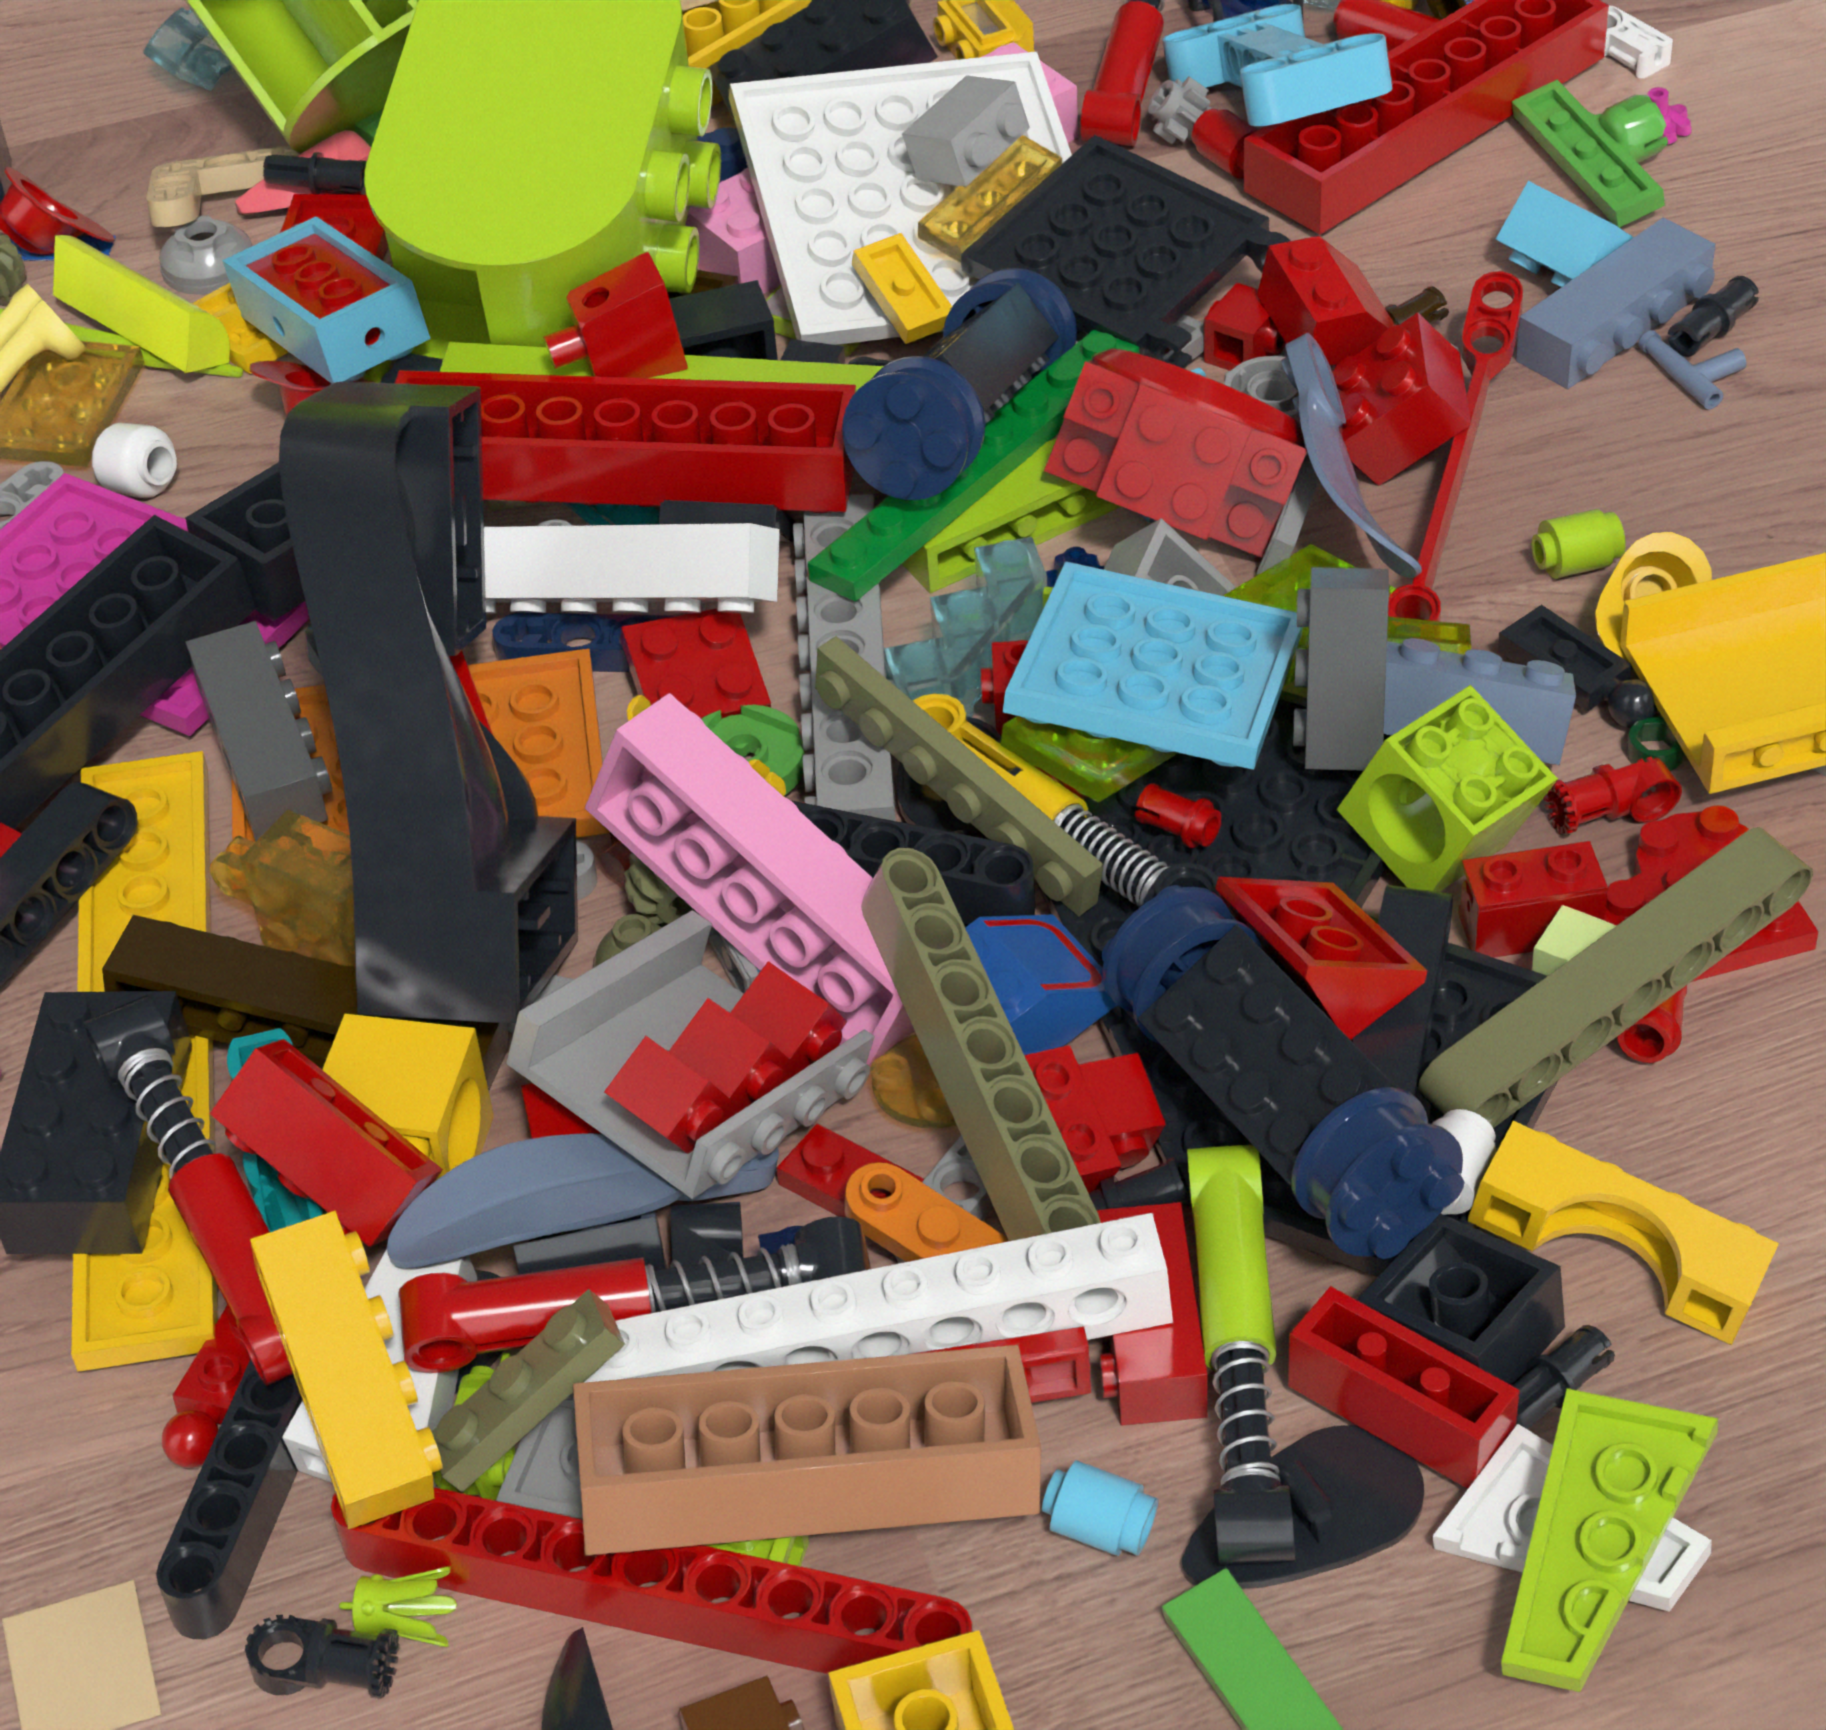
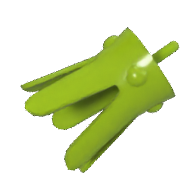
M450 1567L392 1580L384 1579L379 1574H374L371 1577L361 1576L355 1586L353 1602H341L339 1608L342 1610H352L355 1631L378 1635L385 1628L397 1630L398 1635L401 1637L449 1647L448 1639L437 1634L435 1627L431 1623L410 1617L446 1615L455 1611L457 1602L454 1598L447 1595H433L438 1587L437 1581L434 1579L448 1575Z

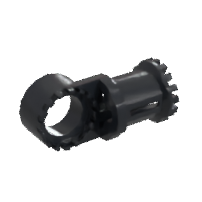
M276 1615L277 1619L272 1621L270 1617L263 1619L264 1624L262 1626L257 1624L253 1627L254 1633H249L247 1637L245 1653L254 1682L264 1692L272 1695H290L301 1691L306 1686L323 1688L327 1682L367 1688L371 1697L382 1699L386 1694H389V1687H392L393 1678L389 1675H395L397 1671L396 1668L390 1667V1662L398 1663V1656H392L391 1654H397L400 1649L398 1632L393 1629L385 1628L376 1635L339 1629L336 1621L332 1619L322 1618L321 1621L295 1618L292 1615H289L288 1619H284L283 1615ZM292 1642L298 1644L303 1649V1654L299 1661L292 1667L284 1670H273L262 1664V1658L266 1651L278 1643Z

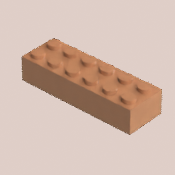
M1018 1345L573 1383L585 1555L1040 1513L1041 1444Z

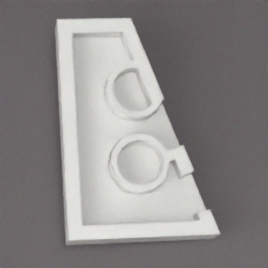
M1517 1424L1434 1533V1549L1523 1573L1553 1445ZM1672 1518L1629 1601L1670 1612L1711 1555V1540L1677 1519Z

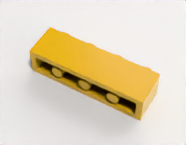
M332 1211L250 1239L255 1269L348 1529L434 1499L432 1473L443 1469L441 1457L429 1426L419 1430L415 1428L408 1409L409 1405L418 1403L415 1386L406 1362L402 1360L392 1364L384 1340L394 1337V1333L381 1296L378 1295L368 1299L360 1279L361 1275L370 1273V1269L357 1231L344 1235L336 1211Z

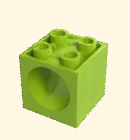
M1469 685L1387 738L1339 805L1337 811L1376 854L1382 858L1407 888L1440 892L1465 875L1462 860L1492 856L1502 850L1558 778L1483 697Z

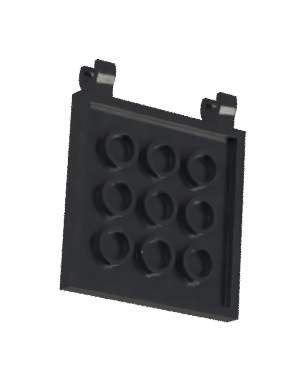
M1094 135L961 253L962 271L979 280L993 271L1005 268H1021L1036 272L1053 282L1065 295L1072 307L1077 329L1086 334L1093 330L1110 334L1115 338L1139 346V354L1149 350L1155 359L1184 369L1192 362V356L1181 350L1192 340V335L1184 328L1173 324L1246 255L1252 259L1257 269L1262 273L1268 246L1291 240L1279 232L1269 231V217Z

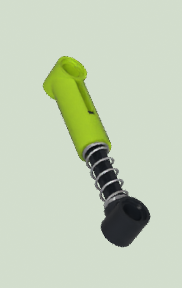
M1252 1144L1187 1149L1192 1215L1195 1224L1202 1343L1206 1366L1217 1372L1214 1375L1213 1385L1215 1391L1221 1396L1216 1401L1215 1411L1217 1416L1223 1421L1218 1427L1217 1437L1219 1442L1225 1447L1219 1458L1220 1466L1225 1471V1474L1222 1476L1219 1489L1213 1490L1219 1566L1295 1561L1289 1484L1283 1485L1278 1477L1280 1470L1271 1463V1451L1276 1448L1277 1443L1269 1437L1268 1426L1273 1423L1275 1417L1267 1411L1266 1399L1271 1397L1272 1390L1265 1385L1264 1374L1269 1371L1270 1365L1275 1361L1277 1352L1263 1224L1264 1211L1259 1151Z

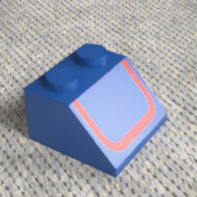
M1053 914L979 917L965 927L1024 1055L1063 1047L1117 1006L1105 989L1103 968Z

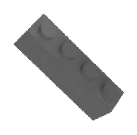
M256 621L185 641L197 687L255 841H261L328 820L322 795L333 792L329 774L322 756L313 759L309 756V754L317 752L315 741L307 718L303 717L297 720L294 718V715L301 714V709L291 679L279 680V677L286 676V672L276 641L265 644Z

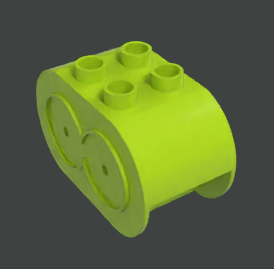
M418 0L367 159L364 182L371 210L385 230L393 267L412 280L430 335L429 340L413 348L412 354L444 359L449 342L546 347L543 336L574 326L566 296L571 290L646 252H649L665 283L667 293L668 291L691 293L696 280L699 262V232L696 227L685 226L690 207L712 209L715 205L720 183L721 151L718 143L698 141V136H704L709 123L712 104V75L710 69L689 67L680 0Z

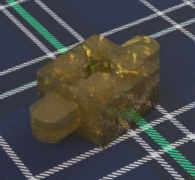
M287 809L256 842L236 836L229 843L226 851L221 852L212 861L210 873L219 889L224 894L253 906L260 930V938L264 946L356 967L350 835Z

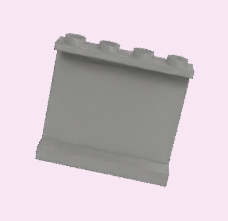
M693 910L519 1011L506 1062L511 1068L691 1199H694L717 1182L719 1184L729 1182L742 1165L760 1153L763 1155L770 1154L778 1147L786 1135L801 1125L808 1127L814 1124L826 1108L842 1097L850 1099L855 1096L869 1076L870 1066L866 1063L875 1038L867 1030H862L696 1141L694 1151L687 1154L609 1097L604 1091L645 1035L669 1051L707 998H710L730 1013L743 996L742 992L701 964L712 923Z

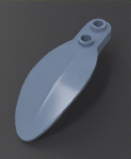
M1305 333L1286 344L1288 356L1282 359V366L1289 381L1299 393L1297 397L1293 398V404L1300 418L1305 446L1313 469L1337 506L1365 531L1373 549L1383 563L1403 577H1416L1422 572L1420 564L1385 533L1365 506L1350 456L1339 431V427L1346 423V418L1333 372L1316 340L1311 334Z
M603 1134L556 1135L505 1144L458 1165L422 1191L405 1209L394 1225L388 1237V1256L394 1266L400 1268L421 1267L536 1237L627 1219L657 1210L676 1200L696 1201L760 1190L769 1186L774 1180L779 1150L777 1147L768 1155L758 1154L742 1165L729 1182L725 1184L717 1182L694 1199H691Z

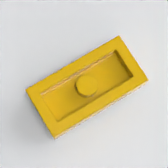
M902 233L853 251L851 265L905 344L944 329L945 321L952 305Z

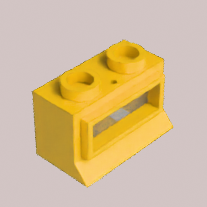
M942 0L937 2L938 16L933 19L934 33L939 44L942 47L946 46L955 56L956 60L980 58L993 52L998 47L1012 42L1027 52H1034L1033 22L1014 0Z

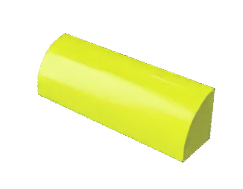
M67 235L55 236L53 296L185 373L229 363L230 342L228 333L221 321L215 316L83 241Z

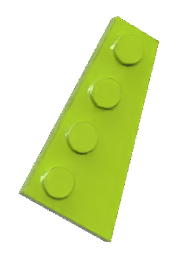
M1567 1388L1501 1661L1502 1675L1581 1692L1718 1433V1418Z

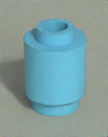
M1075 1460L1068 1472L1059 1469L1054 1472L1044 1496L1042 1512L1052 1515L1050 1530L1116 1556H1119L1122 1550L1139 1555L1152 1529L1159 1500L1143 1493L1144 1486L1140 1483Z

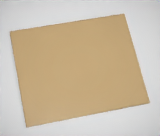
M134 1580L2 1619L21 1730H113L162 1715Z

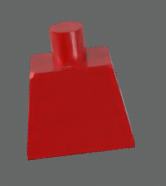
M649 252L640 254L571 290L566 296L574 326L543 336L549 357L555 369L583 359L586 360L592 375L596 377L651 378L688 369L666 286Z

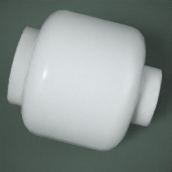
M115 423L104 429L97 438L92 452V467L96 479L103 488L124 496L145 498L154 497L167 488L174 476L177 458L173 443L164 431L151 425Z

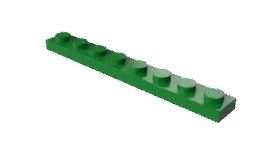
M1096 330L1091 331L1016 392L1010 401L994 412L995 416L985 424V436L979 454L948 488L935 496L920 500L887 497L807 562L810 582L855 602L1059 433L1065 419L1064 414L1085 361L1091 360L1093 354L1112 348L1139 354V346L1115 338L1107 333Z

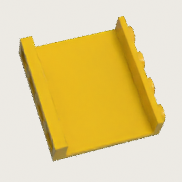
M1826 553L1624 601L1620 647L1640 680L1645 681L1650 687L1656 707L1709 794L1826 765Z

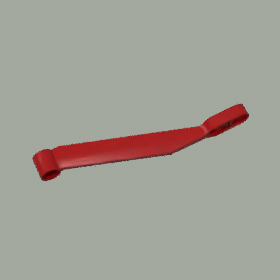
M1503 271L1489 272L1477 279L1472 288L1462 332V359L1472 375L1466 395L1471 425L1454 436L1418 559L1422 572L1413 577L1412 584L1397 588L1389 596L1387 641L1402 644L1405 639L1416 638L1430 641L1438 646L1440 645L1441 601L1432 590L1483 412L1489 382L1510 363L1517 338L1519 319L1522 315L1523 286L1519 279L1510 273ZM1503 292L1508 294L1513 301L1503 308H1492L1483 303L1482 299L1489 293ZM1491 336L1501 341L1503 346L1493 353H1481L1473 348L1472 343L1478 338ZM1408 621H1419V622H1423L1422 624H1419V625H1407V624H1404L1405 622H1408Z

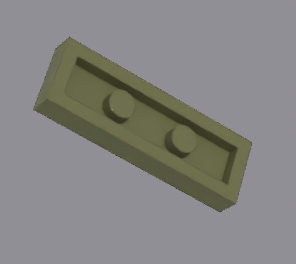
M588 1289L570 1306L557 1311L550 1318L545 1329L519 1353L503 1360L494 1370L491 1378L463 1404L454 1406L444 1414L437 1427L432 1431L443 1465V1469L440 1472L445 1480L461 1492L466 1490L573 1392V1383L585 1382L625 1345L607 1303Z

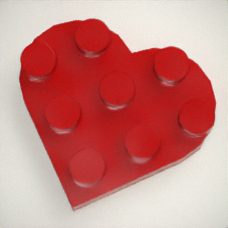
M1721 805L1707 807L1702 812L1674 814L1662 820L1646 823L1640 830L1634 868L1635 876L1627 880L1615 881L1608 886L1605 921L1619 925L1749 829L1739 823V817L1735 811ZM1798 900L1790 909L1693 981L1815 950L1819 931Z

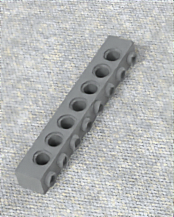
M873 494L849 496L846 512L815 513L804 511V523L793 524L796 559L806 558L795 560L797 595H807L796 597L799 633L809 632L806 635H798L799 662L801 671L811 670V673L799 674L802 711L813 710V713L801 714L804 751L814 750L815 753L803 755L805 791L816 792V796L804 797V800L807 804L896 821L892 757L890 752L882 746L873 745L864 736L860 727L840 709L829 707L815 689L817 648L835 636L886 678L880 582L855 602L814 584L809 579L807 562L874 509Z

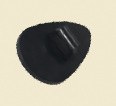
M1341 1425L1314 1431L1271 1457V1463L1280 1470L1278 1473L1280 1482L1283 1485L1289 1484L1295 1561L1219 1566L1215 1508H1213L1197 1528L1189 1542L1182 1559V1572L1189 1583L1197 1586L1227 1568L1241 1589H1252L1300 1580L1353 1564L1392 1547L1405 1538L1414 1528L1421 1515L1424 1502V1481L1421 1470L1413 1457L1359 1426Z

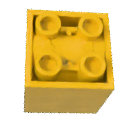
M344 1014L322 1070L443 1170L436 1180L458 1165L480 1155L491 1127L494 1113L475 1028Z

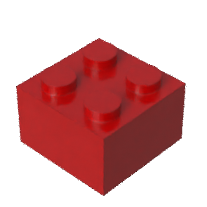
M1418 312L1400 325L1388 328L1378 340L1355 356L1343 359L1332 371L1346 418V423L1339 427V431L1351 461L1378 486L1471 425L1460 352Z

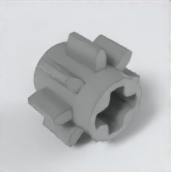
M1188 77L1184 83L1179 79L1175 80V82L1167 80L1162 83L1153 94L1148 106V111L1152 115L1151 120L1156 123L1152 131L1171 144L1177 138L1182 142L1186 138L1192 141L1191 134L1196 120L1202 113L1212 109L1208 106L1211 101L1205 98L1208 89L1191 77Z

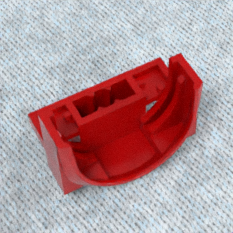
M1112 348L1093 354L1091 360L1085 361L1064 414L1065 419L1044 471L1097 492L1096 496L1154 520L1162 518L1169 526L1205 540L1211 537L1262 558L1282 508L1286 505L1307 449L1299 423L1284 412L1241 391L1181 367L1142 354Z

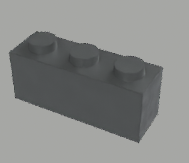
M1311 567V589H1298L1297 627H1309V649H1296L1295 687H1308L1307 709H1294L1293 746L1306 747L1305 769L1365 770L1383 744L1389 569Z

